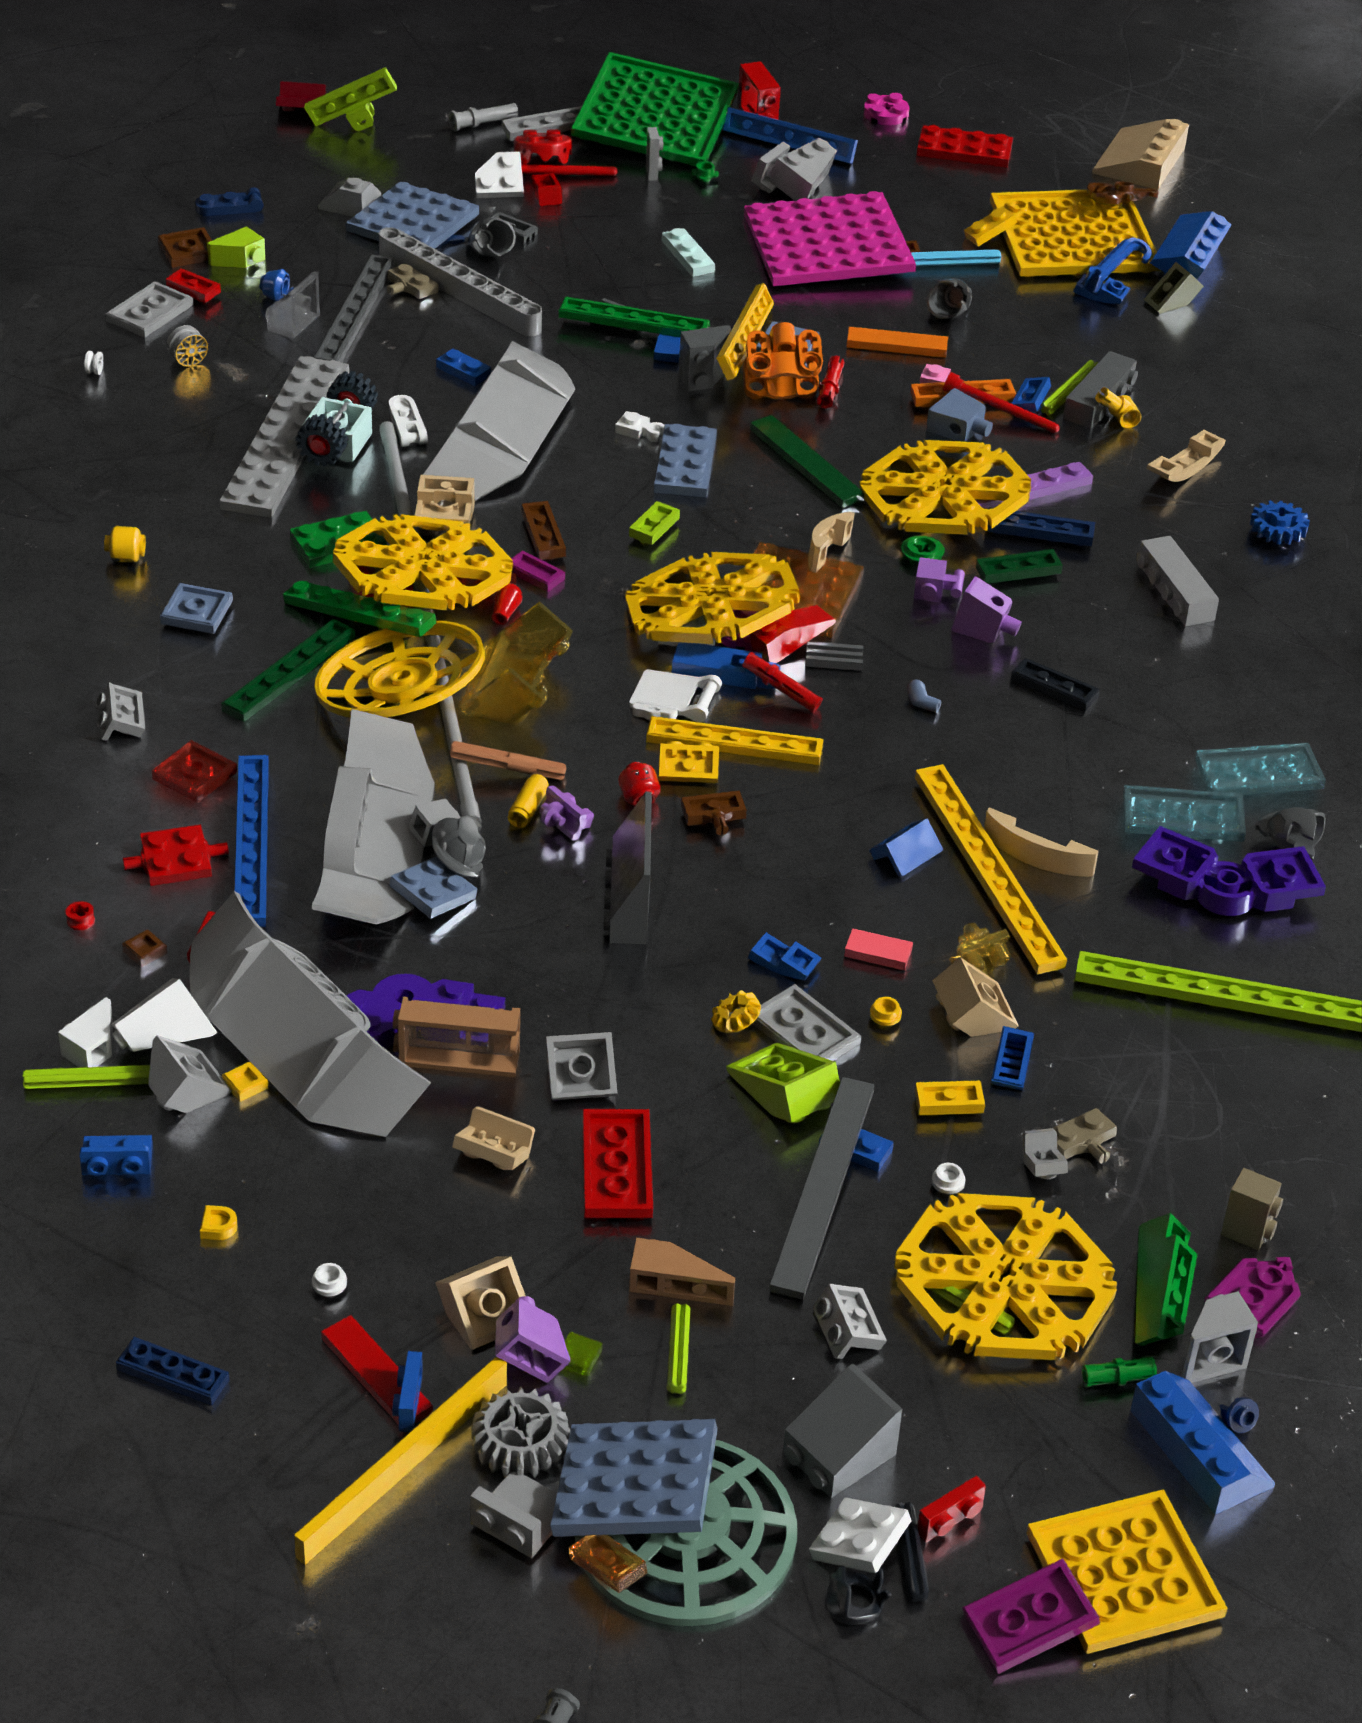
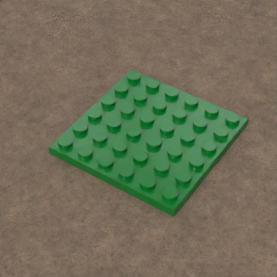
M609 52L571 128V136L646 154L647 127H657L659 136L663 137V150H659V157L696 167L698 162L708 161L724 125L728 107H732L737 96L740 83Z

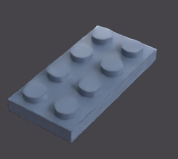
M665 424L654 483V493L707 498L717 429L706 426L692 427L681 424Z

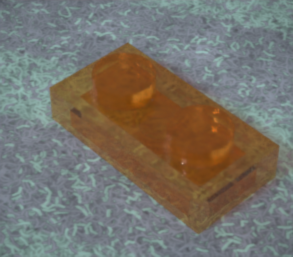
M586 1535L568 1548L572 1561L618 1593L648 1573L646 1561L608 1535Z

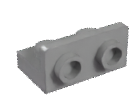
M782 142L762 156L757 163L751 182L768 193L777 189L778 187L769 180L777 159L788 154L791 146Z
M108 683L104 693H99L95 708L99 712L97 728H100L101 740L108 741L113 730L119 731L122 734L141 737L145 731L142 692Z
M828 1284L813 1305L814 1313L835 1359H843L851 1347L880 1350L887 1340L863 1288Z

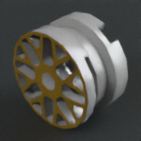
M190 325L176 328L167 340L168 351L183 366L190 367L198 364L204 359L208 351L206 339L196 328Z

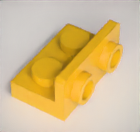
M670 741L666 744L660 743L659 781L718 783L719 746H713L705 742L697 743L696 745H684L678 741Z

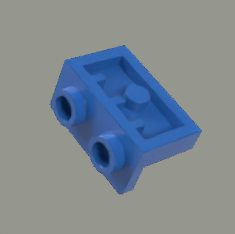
M152 1135L84 1136L83 1147L80 1148L79 1153L82 1175L150 1174L153 1148Z

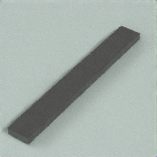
M371 255L317 350L314 356L315 359L336 360L342 363L387 281L388 270L393 269L395 266L394 258Z
M842 1077L770 1284V1292L804 1300L874 1093L875 1084Z

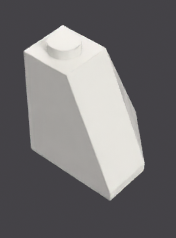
M172 978L113 1022L112 1026L116 1031L111 1035L122 1050L128 1047L130 1051L135 1052L152 1048V1042L156 1035L181 1043L211 1037L217 1031L181 980Z

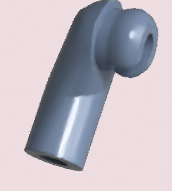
M912 680L907 686V693L912 705L938 713L941 700L928 696L925 684L922 681Z

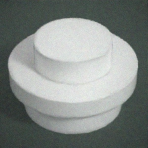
M943 1163L933 1172L931 1181L933 1187L939 1192L955 1194L964 1188L965 1175L958 1165Z
M334 1263L320 1265L312 1276L313 1289L323 1296L338 1295L347 1286L345 1272L339 1265Z

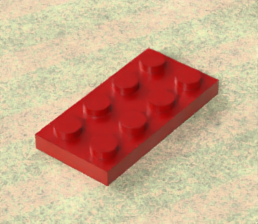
M923 125L917 147V156L1008 168L1013 137L1005 134L994 135L986 134L982 131L970 132L959 128L947 129L936 125Z
M583 1109L584 1218H653L650 1109Z

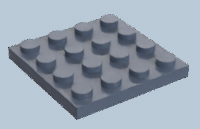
M399 182L346 222V231L379 241V231L383 228L392 227L435 249L479 215V205L469 203L467 200L449 197L447 194H439L427 188H419L407 182Z
M692 1419L572 1424L550 1525L553 1537L702 1532L717 1436L716 1420Z

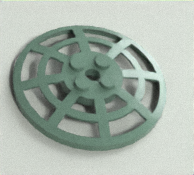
M716 1440L714 1451L736 1458L741 1463L731 1468L713 1459L712 1469L722 1473V1475L709 1483L702 1532L644 1534L647 1541L637 1551L632 1549L624 1534L610 1535L614 1546L627 1561L613 1579L603 1570L594 1557L587 1536H574L576 1553L583 1570L594 1586L610 1601L627 1612L646 1620L667 1625L700 1626L716 1624L736 1618L756 1608L769 1598L783 1582L793 1562L797 1545V1519L793 1503L786 1488L777 1476L759 1459L746 1451ZM754 1471H757L764 1477L779 1495L785 1514L763 1510L756 1490L744 1477ZM736 1483L747 1496L751 1508L730 1507L723 1492ZM731 1521L753 1523L751 1536L743 1549L739 1548L728 1538ZM764 1524L786 1528V1539L782 1553L768 1575L751 1559L761 1544ZM718 1549L730 1559L716 1568L698 1571L697 1559L709 1556ZM657 1552L671 1558L682 1560L683 1572L664 1569L650 1563L649 1560ZM738 1570H741L756 1585L748 1592L731 1600L714 1605L700 1606L699 1585L722 1580ZM640 1571L644 1575L661 1582L683 1585L684 1607L652 1602L633 1594L625 1588Z

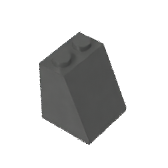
M851 1364L785 1429L783 1453L792 1465H797L809 1477V1480L816 1488L822 1489L832 1499L896 1455L903 1409L857 1366Z

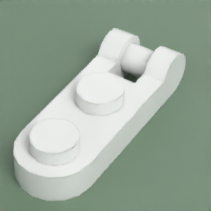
M396 395L390 398L389 414L398 434L400 446L406 447L410 443L417 442L419 445L427 444V432L413 398L407 395Z

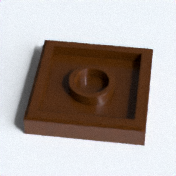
M204 227L157 236L158 244L172 268L208 261L207 243L212 240Z

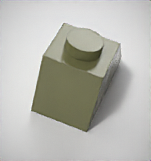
M1175 262L1143 300L1161 314L1187 306L1204 286Z

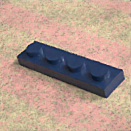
M1015 511L994 528L988 525V530L986 531L996 534L1016 535L1023 538L1043 539L1050 542L1071 543L1077 546H1092L1096 522Z

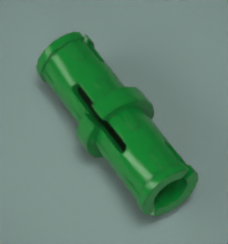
M1152 1356L1134 1360H1123L1121 1357L1114 1358L1112 1362L1082 1365L1083 1369L1081 1370L1083 1384L1086 1388L1106 1384H1115L1117 1387L1125 1386L1127 1382L1146 1380L1157 1375L1156 1363Z

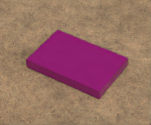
M1063 1558L962 1607L963 1615L997 1674L1100 1624L1098 1614Z

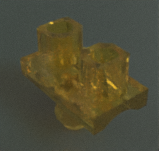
M975 923L966 924L963 929L964 935L958 937L960 945L956 948V956L950 958V962L953 964L961 957L980 971H983L986 967L982 959L988 956L993 967L997 968L1005 965L1011 957L1006 945L1010 935L1006 929L989 934L986 927L979 929Z

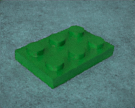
M362 511L337 518H329L312 524H304L300 527L291 528L290 538L309 568L333 563V550L337 539L369 522L372 518L367 511ZM375 532L369 533L365 538L359 540L360 542L372 541L376 544L387 545L385 538Z

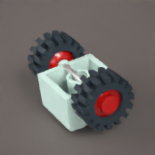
M347 371L339 374L329 387L326 397L320 399L303 423L295 441L298 442L296 444L297 449H302L300 454L308 456L307 461L311 462L313 459L315 460L314 465L318 466L321 462L323 466H328L329 463L332 465L338 459L353 462L371 436L372 409L377 403L378 392H374L376 389L374 384L369 385L371 380L368 377L366 380L362 378L364 374L359 373L356 376L355 371H351L349 374Z

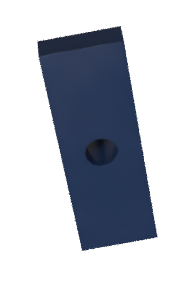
M133 1337L116 1361L118 1371L211 1406L229 1381L228 1371L137 1337Z

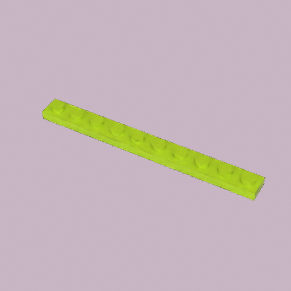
M1084 951L1079 953L1075 981L1362 1032V1001L1096 953Z

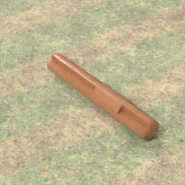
M453 741L450 748V757L463 761L531 775L539 774L545 778L560 781L564 779L566 773V764L459 741Z

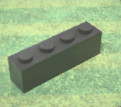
M1109 351L1066 397L1063 419L1091 429L1098 421L1103 419L1108 408L1096 401L1095 396L1097 392L1105 395L1100 389L1106 387L1116 396L1124 395L1126 389L1130 385L1133 386L1138 376V371L1135 370L1137 360Z

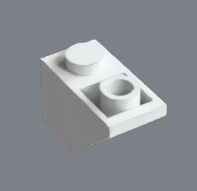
M105 997L96 1005L91 1006L77 1019L66 1024L58 1032L61 1055L78 1067H98L112 1056L113 1036L111 1034L113 1033V1018L110 999Z

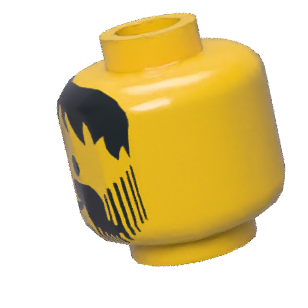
M115 526L111 530L110 535H105L104 551L110 553V558L113 561L136 563L140 556L144 557L146 537L141 534L138 528Z

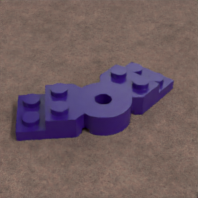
M1162 826L1157 828L1133 858L1132 868L1159 879L1157 889L1183 900L1197 899L1207 910L1225 916L1241 915L1251 910L1252 907L1264 912L1291 909L1294 907L1295 899L1324 896L1326 889L1325 883L1304 846L1247 853L1240 865L1229 861H1218L1219 856L1214 848Z
M413 974L392 975L381 980L374 987L373 991L359 989L346 995L368 1017L371 1026L367 1033L385 1049L393 1047L394 1036L398 1032V1029H393V1015L395 1009L400 1010L403 997H408V1001L419 1000L489 1007L498 1010L505 1009V997L474 993L473 983L441 979L431 984L423 977ZM417 1026V1030L421 1029V1034L428 1040L466 1043V1031ZM471 1032V1044L488 1045V1033Z

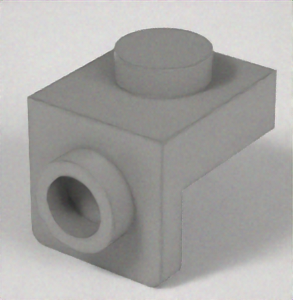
M1053 1128L1025 1131L1023 1133V1163L1035 1177L1052 1179L1057 1174L1068 1173V1162L1057 1149V1132Z

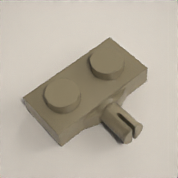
M401 264L396 268L388 270L387 279L394 283L387 286V292L391 296L399 292H406L418 299H422L438 293L439 284L427 275L414 269L411 265Z
M1095 1108L1053 1127L1057 1132V1149L1066 1159L1076 1154L1090 1153L1099 1163L1103 1164V1161L1107 1162L1110 1158V1153L1101 1144L1116 1137L1117 1126L1099 1109Z

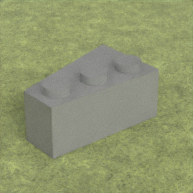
M818 138L778 158L769 181L795 201L801 198L809 199L829 173L837 150L830 146L827 141Z

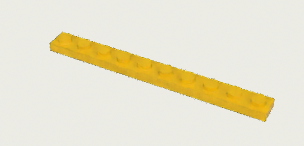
M941 764L917 769L915 780L1035 972L1042 974L1066 968V956L945 766Z

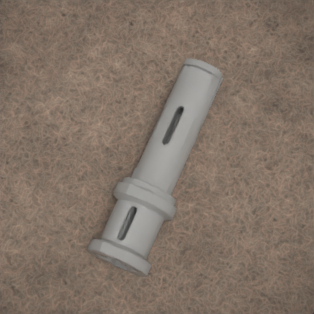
M515 103L479 110L472 107L461 112L453 110L449 112V124L455 132L465 127L473 129L481 123L517 118L518 113L516 111H518Z

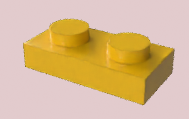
M1002 206L993 210L991 214L983 219L974 222L964 230V233L968 240L979 247L1016 224L1017 220L1012 212Z
M980 1080L916 1082L914 1092L919 1115L984 1113L985 1100Z

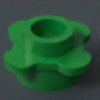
M708 161L698 162L696 169L691 170V174L697 176L698 180L702 182L711 181L713 177L719 176V172L715 171V165Z

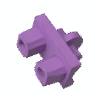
M554 785L547 786V797L539 810L541 821L547 827L556 826L571 840H578L581 831L590 828L594 813L588 808L581 809L576 805L575 797L569 792L562 793Z

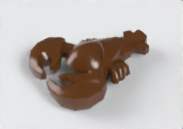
M1125 181L1115 182V185L1101 182H1093L1087 185V194L1095 202L1105 205H1122L1145 199L1148 196L1158 199L1159 194L1157 189L1134 188L1133 183Z

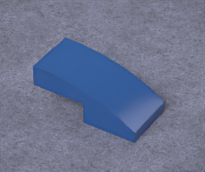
M767 932L751 949L748 959L773 972L801 980H806L821 961L820 956L795 941L789 947Z

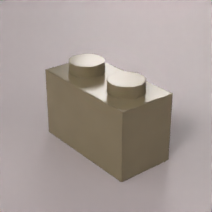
M1243 1168L1231 1189L1221 1236L1259 1251L1264 1240H1271L1277 1228L1278 1221L1273 1220V1217L1276 1218L1283 1204L1284 1199L1279 1197L1282 1183Z

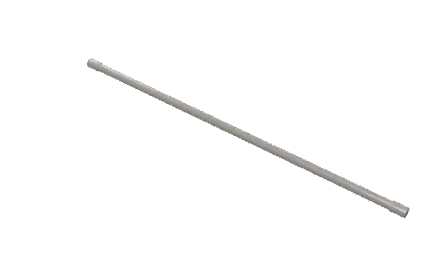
M383 422L379 426V432L386 453L399 517L400 514L412 515L397 446L395 427L391 422ZM421 580L413 583L415 591L430 593ZM419 607L422 611L434 613L433 609ZM439 635L425 636L427 647H438L440 644ZM440 658L436 662V671L446 668L444 658ZM448 675L438 679L435 685H445L449 681ZM452 695L439 702L449 752L453 741L462 742ZM451 758L461 803V815L474 816L481 823L467 761Z

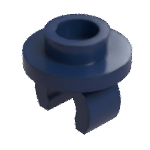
M1235 1398V1401L1229 1407L1224 1404L1219 1405L1221 1419L1228 1424L1230 1429L1237 1433H1246L1257 1423L1259 1408L1256 1402L1250 1398Z

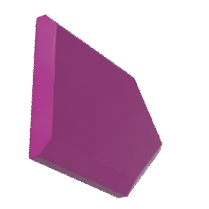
M1276 1257L1275 1261H1257V1258H1242L1205 1297L1204 1302L1206 1303L1207 1299H1211L1216 1295H1226L1239 1291L1258 1321L1255 1338H1261L1300 1298L1301 1293L1298 1283L1294 1279L1290 1257Z

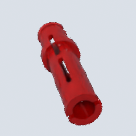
M840 356L830 357L824 379L819 384L817 404L820 405L823 401L821 408H830L834 397L838 394V383L845 364L843 358L839 363Z
M750 652L745 658L742 667L760 677L765 685H772L811 713H815L821 705L822 697L817 696L781 672L776 664H769L754 652Z

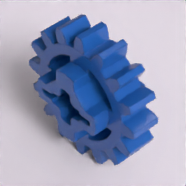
M1270 500L1268 505L1259 503V508L1254 507L1250 525H1252V532H1258L1257 537H1267L1266 542L1273 540V542L1280 545L1282 541H1285L1290 545L1292 540L1300 542L1301 537H1306L1310 520L1307 519V513H1301V507L1293 508V503L1287 505V503H1283L1280 500L1277 504H1274Z

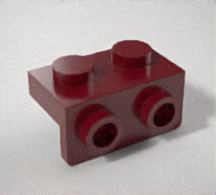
M281 81L280 95L276 96V106H282V111H296V107L304 108L305 103L326 94V85Z

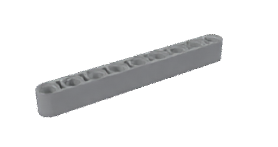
M388 227L379 231L380 256L394 258L396 266L401 264L411 265L414 269L438 283V289L524 336L532 337L541 333L542 308L538 304L399 229Z

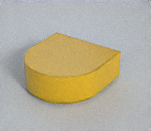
M205 1205L200 1227V1239L225 1240L233 1236L237 1231L236 1213L228 1207Z

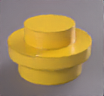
M880 997L870 1008L871 1019L879 1025L891 1026L901 1020L902 1010L894 998Z

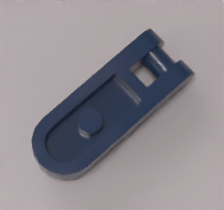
M254 187L242 193L203 194L195 200V211L201 216L253 213L261 211L264 206L259 189Z

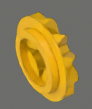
M741 990L736 995L729 993L727 999L719 1000V1006L712 1009L713 1016L711 1021L720 1032L734 1033L741 1031L757 1019L760 1014L761 1004L752 992L745 993Z

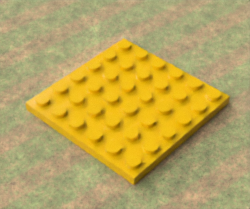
M1087 190L991 193L990 203L993 210L1003 206L1016 217L1017 223L1002 233L1020 276L1031 278L1045 275L1055 277L1058 275L1079 276L1087 274L1090 267L1097 266L1121 241L1129 238H1139L1145 241L1152 250L1151 258L1146 264L1142 263L1141 260L1144 254L1140 251H1133L1112 273L1127 274L1128 272L1150 273L1152 271H1161L1150 263L1157 251L1134 202L1122 205L1100 204L1087 194Z

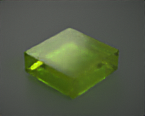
M570 1332L565 1340L571 1362L564 1368L589 1376L602 1352L603 1343Z

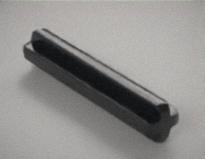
M900 1502L895 1507L908 1510L911 1518L910 1524L898 1540L908 1599L911 1602H924L928 1599L929 1588L915 1507L910 1502Z

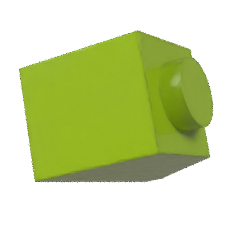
M248 227L241 228L207 243L208 264L211 266L247 268L265 260L264 238Z

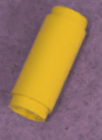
M533 774L525 781L508 812V821L513 826L524 828L532 820L546 795L547 786H549L544 776Z

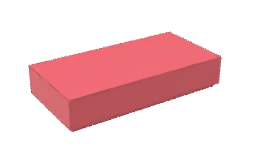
M852 929L845 947L844 957L905 971L912 952L913 942Z

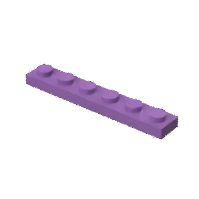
M1081 462L1027 474L1031 479L1029 500L1092 484L1093 475ZM975 499L984 509H989V507L995 508L1003 502L999 500Z

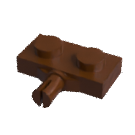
M740 790L681 797V808L688 826L713 823L716 833L721 835L722 831L724 835L729 830L725 821L746 819L747 809Z

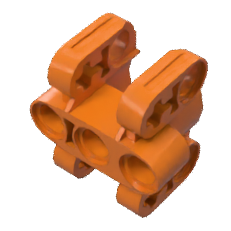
M787 322L775 324L769 335L760 330L749 333L746 342V358L743 362L745 394L751 399H761L764 396L780 400L791 399L797 396L805 399L814 397L817 394L819 385L818 374L821 372L823 364L820 335L816 331L809 329L802 331L799 335H795L794 326ZM806 340H810L812 344L811 351H807L808 345L805 342ZM755 341H759L761 344L760 352H756ZM754 362H756V365L758 366L757 369L753 366ZM808 381L814 387L811 390H805L800 384ZM753 382H758L763 386V389L755 391L749 385Z

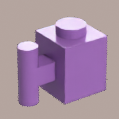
M920 557L914 599L941 602L943 589L951 590L950 594L952 597H960L965 572L957 569L954 571V575L946 574L947 561Z

